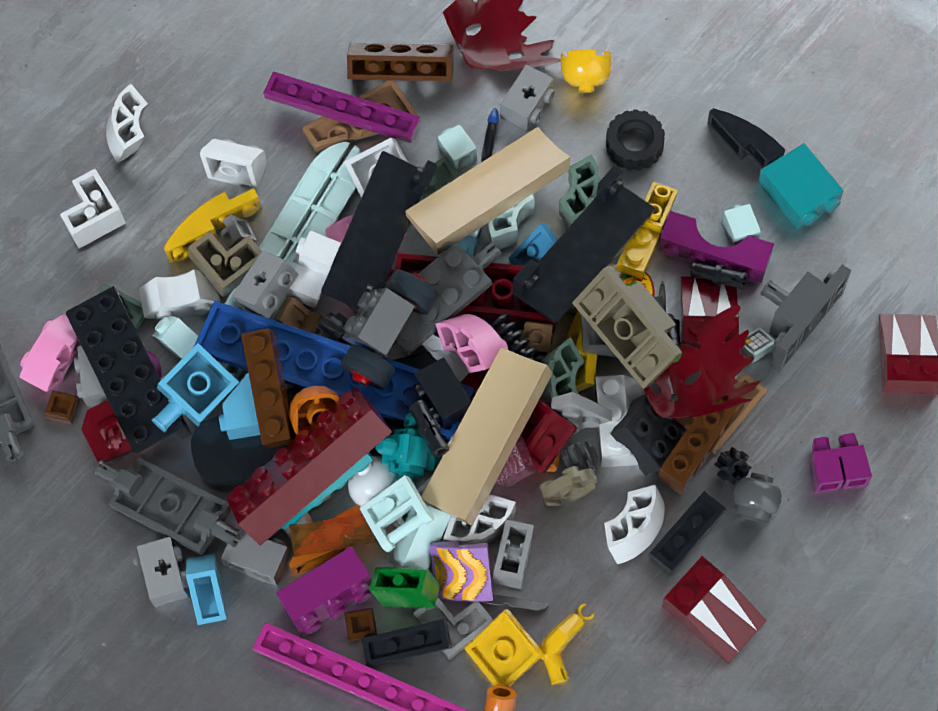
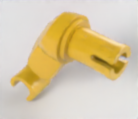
M586 603L581 604L577 607L575 613L569 614L559 622L539 646L545 654L541 661L545 663L551 685L569 680L561 654H563L562 651L565 650L568 643L584 627V622H588L594 616V612L588 617L582 615L581 609Z

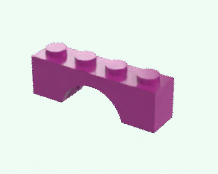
M670 211L660 237L658 250L663 251L664 254L670 257L679 256L688 259L691 263L699 261L713 266L718 264L724 265L726 269L747 273L748 280L745 281L762 283L772 255L774 243L748 235L737 245L730 247L715 246L707 242L700 235L695 218Z

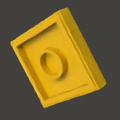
M508 609L496 617L464 648L494 686L504 685L511 687L545 655Z

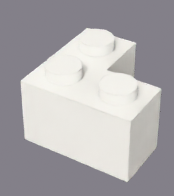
M96 169L72 181L82 203L61 213L60 216L78 248L126 224L120 208Z
M309 231L306 239L301 237L293 260L297 264L295 271L299 275L286 292L285 297H294L300 303L316 308L322 294L321 288L341 243L313 231Z

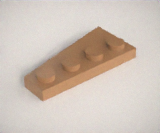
M388 80L358 97L417 115L394 80ZM323 116L302 127L305 137L315 152L325 150L337 143L344 141L353 142L378 134Z

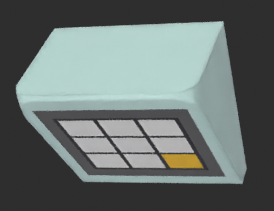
M759 327L749 333L745 339L746 343L742 351L748 358L754 357V360L751 362L753 364L773 351L776 346L774 344L775 340Z

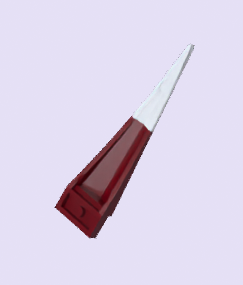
M433 334L422 345L437 361L444 357L460 383L474 387V393L471 398L473 400L489 368L468 373L460 357L452 351L443 350L440 337ZM539 399L514 449L540 473H545L578 427L562 416L561 413L551 409V405Z

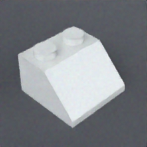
M213 139L200 151V156L209 179L258 190L267 165L264 150L255 145L244 146L236 144L229 139Z

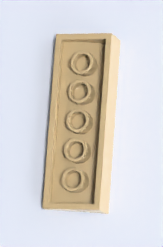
M536 127L406 210V216L434 252L439 255L454 243L464 239L569 171L570 156L559 149L539 127Z
M502 347L500 348L448 445L449 451L443 455L421 496L425 503L473 526L553 374L546 364L523 357Z

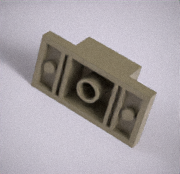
M611 266L603 268L572 302L643 389L650 386L682 354L681 350L667 335L676 325L641 282L627 287Z

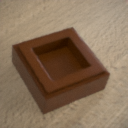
M52 390L44 417L49 420L72 425L80 398L75 395Z
M373 608L344 613L349 643L362 641L361 638L377 635Z

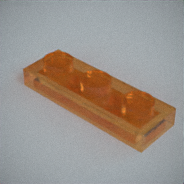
M362 513L289 526L294 557L378 542Z

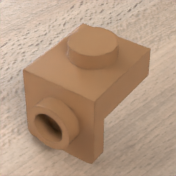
M287 296L273 319L315 334L317 332L316 327H318L323 316L320 313L311 312L294 297Z
M526 321L523 340L526 338L530 340L526 349L536 347L537 351L535 353L550 352L553 339V325Z

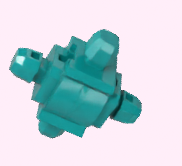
M408 413L404 422L405 429H396L394 435H388L375 448L382 454L381 464L390 465L389 472L398 474L396 481L405 475L410 477L414 484L415 480L413 478L424 477V472H431L436 469L442 457L434 458L432 456V452L425 439L421 438L417 430L419 427L412 414Z

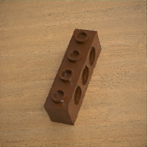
M349 44L347 52L348 79L452 81L454 69L453 45Z
M728 396L718 398L714 405L724 403L728 400ZM744 404L696 417L660 468L658 480L683 495Z

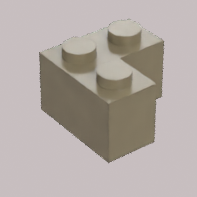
M210 231L188 247L189 258L222 297L239 286L262 252L249 235L226 251Z

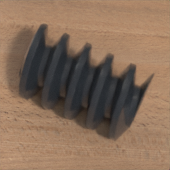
M510 313L501 315L490 325L500 338L507 343L509 351L537 362L543 360L542 355L533 358L534 353L537 351L536 347L526 349L530 343L529 338L520 341V337L524 333L522 329L513 332L517 325L516 321L507 324L506 321L511 316Z

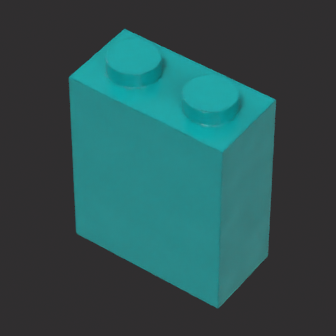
M805 143L761 169L758 181L796 229L803 225L810 226L825 211L829 213L835 210L840 205L843 194L841 186Z

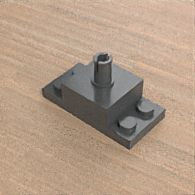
M842 264L836 272L831 270L824 281L807 272L791 293L779 287L772 280L767 282L768 286H764L760 295L765 296L779 306L774 313L769 334L776 338L774 342L776 346L771 352V355L774 356L771 367L781 372L842 296L851 273L848 267Z

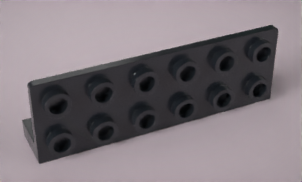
M381 152L321 288V293L359 310L358 302L366 291L385 288L388 283L385 280L411 222L406 216V210L419 203L421 196L430 185L438 164L428 160L421 168L388 152Z
M616 165L598 183L597 194L594 200L538 263L530 259L513 278L512 294L554 324H557L573 306L572 302L601 270L611 263L655 211V207L623 186L622 176L624 170Z
M114 286L66 311L67 318L135 454L148 449L175 433L181 439L192 435L182 414L168 427L166 432H163L153 423L152 419L163 410L169 401L157 389L161 378L131 320L134 317L123 295Z

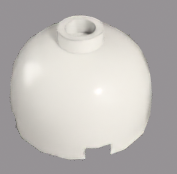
M373 456V461L364 471L356 473L348 480L349 494L359 509L395 483L396 478H398V474L389 472L390 465L381 464L382 456Z

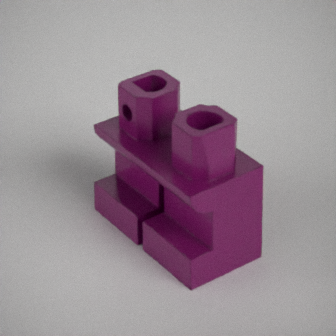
M854 433L839 436L840 448L836 449L830 448L828 437H820L813 440L812 456L809 462L813 471L815 493L840 490L841 486L842 489L868 486L872 478L864 445L858 444Z

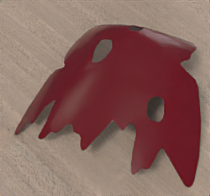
M455 0L443 11L446 23L466 65L471 69L520 70L526 64L534 68L561 62V59L540 55L551 49L554 40L529 45L523 43L527 37L521 35V33L537 18L536 16H527L523 11L518 10L523 0H478L477 2L473 0ZM474 24H481V29L474 36L467 35L466 28ZM458 44L464 47V51H461ZM521 51L524 54L521 58L509 59V54L512 52Z
M740 305L722 311L699 328L697 339L700 349L688 344L679 345L682 352L680 360L676 363L673 362L655 380L660 388V395L653 393L649 386L643 389L651 406L659 416L663 418L687 416L693 418L729 409L753 400L741 397L753 391L761 380L739 388H733L739 382L735 377L754 360V357L746 358L744 354L739 353L746 343L745 339L749 335V330L724 343L728 333L737 325L733 319L740 311ZM701 371L700 377L693 384H685L686 377ZM672 394L678 396L677 401H672ZM728 396V400L724 403L714 405L718 398Z

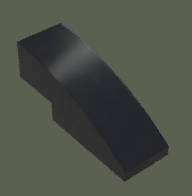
M713 108L709 111L707 124L740 160L750 155L763 169L784 156L786 149L761 128L743 118Z

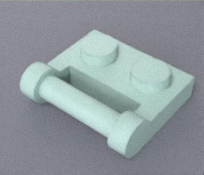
M405 475L360 507L380 546L386 552L394 549L398 541L422 524L427 525L434 520L433 513L425 505L412 480ZM412 508L415 509L417 513L415 516L390 534H387L385 530L387 526Z

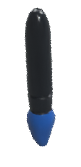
M493 108L487 119L488 125L481 155L482 162L491 157L493 153L497 125L499 123L497 108Z

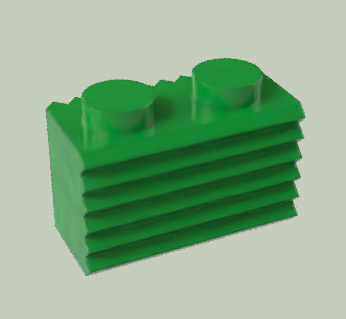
M376 567L369 590L384 608L387 605L389 608L391 606L394 608L397 606L401 608L403 606L410 609L414 606L415 609L418 607L420 609L423 607L428 609L430 607L432 610L436 604L440 582L433 577L429 569Z

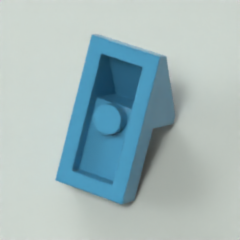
M547 223L540 224L508 259L512 265L525 266L530 259L538 263L558 239Z

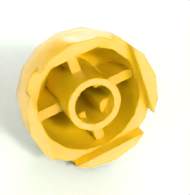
M595 49L567 51V57L562 53L561 71L565 81L573 87H579V92H594V87L603 85L611 75L612 53L604 51V56L597 55Z

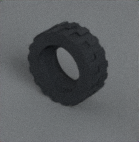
M627 110L622 114L616 115L615 119L609 123V128H607L606 132L607 154L610 155L613 163L615 162L619 167L630 171H640L656 163L659 156L663 153L665 132L662 129L661 122L653 114L650 115L644 110ZM632 129L643 131L648 137L647 146L640 151L628 150L622 143V137L627 131Z

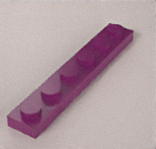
M274 71L263 92L265 99L407 143H412L421 122L420 116Z

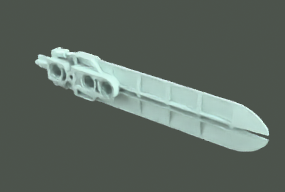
M344 141L328 147L312 161L259 248L262 251L282 259L291 243H293L284 260L295 270L297 264L293 260L301 237L306 239L309 231L327 237L325 229L337 221L356 189L344 162L338 171L334 173L350 145L349 142ZM354 145L344 161L360 154V149ZM330 179H332L324 194L322 195L321 199L319 200L317 205H315L323 190L327 186L328 182L330 181ZM311 211H313V212L311 213L310 217L308 218L307 222H306L305 225L303 226L302 230L300 231L299 235H298L297 238H296L295 236L297 235L298 231H299L300 228L302 227V225H303V223L305 222L306 218L308 217L309 213H310ZM237 287L233 289L225 304L251 312L245 309L232 296ZM285 295L269 319L274 320L273 318L286 298ZM218 361L238 381L240 380L238 377L243 373V369L239 368L233 374L231 365Z

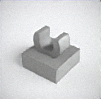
M229 215L223 220L226 228L221 231L220 235L226 238L231 236V241L226 244L227 248L234 247L248 235L254 242L257 241L246 219Z

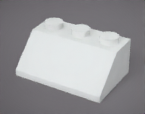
M625 375L599 376L595 378L596 403L612 410V421L599 424L598 427L601 467L638 465L636 458L630 450L617 442L610 434L628 412L631 402L645 394L643 388L634 378Z

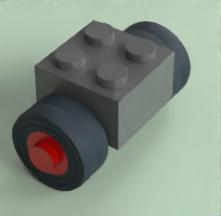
M398 269L394 271L385 288L366 291L358 302L360 307L355 316L352 315L344 326L346 332L342 338L353 345H351L346 356L341 361L342 368L353 376L352 379L364 386L370 385L384 390L392 378L395 368L380 355H387L412 311L427 315L438 298V292L423 277Z

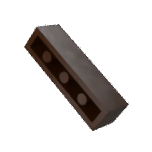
M267 328L241 334L262 445L269 449L288 445L296 436L291 427L288 414L290 405L276 333Z

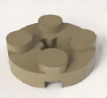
M573 466L565 469L562 472V477L542 483L540 489L547 506L562 505L561 499L569 498L573 502L592 492L596 488L595 483H598V479L591 468L579 471L578 466Z

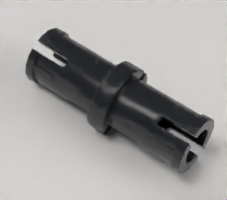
M694 261L691 268L699 269L702 272L690 271L691 278L711 281L715 286L723 284L740 290H744L747 283L737 281L736 279L748 280L747 273L729 270L720 264L713 266Z
M424 400L414 402L410 405L409 412L419 427L417 430L419 436L425 439L434 458L445 455L449 451V446L440 432L439 422L433 419Z

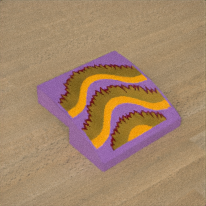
M459 540L430 543L433 577L440 582L437 596L439 599L470 602L493 601L488 543L459 545Z

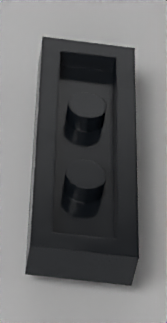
M703 491L652 549L649 557L672 574L726 512V508Z
M446 619L361 638L367 667L379 666L452 649Z

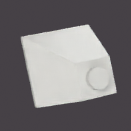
M389 138L344 161L361 197L382 151L388 152L407 162L396 139Z

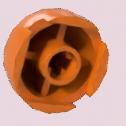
M311 386L297 393L290 403L288 412L294 432L298 434L301 430L307 429L323 411L333 407L340 398L337 393L325 386Z

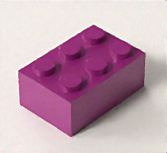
M351 546L279 590L276 594L299 635L302 636L305 633L310 635L319 630L322 626L321 623L329 618L336 619L342 616L347 611L346 608L355 602L360 604L366 601L371 596V591L369 590L371 577Z

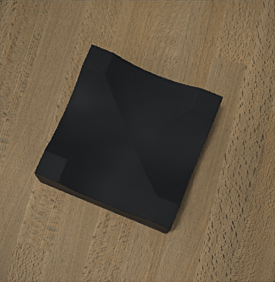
M646 394L631 402L624 418L610 433L617 442L630 450L638 462L639 469L645 476L660 470L683 436L682 432L670 418H663L654 411Z

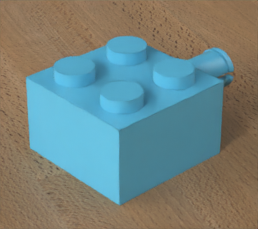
M197 343L158 383L157 389L168 398L169 403L152 421L163 432H166L168 427L182 414L199 426L235 389L239 381Z

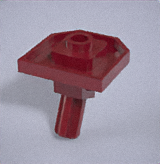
M108 400L87 410L81 430L98 463L102 459L111 462L132 451Z

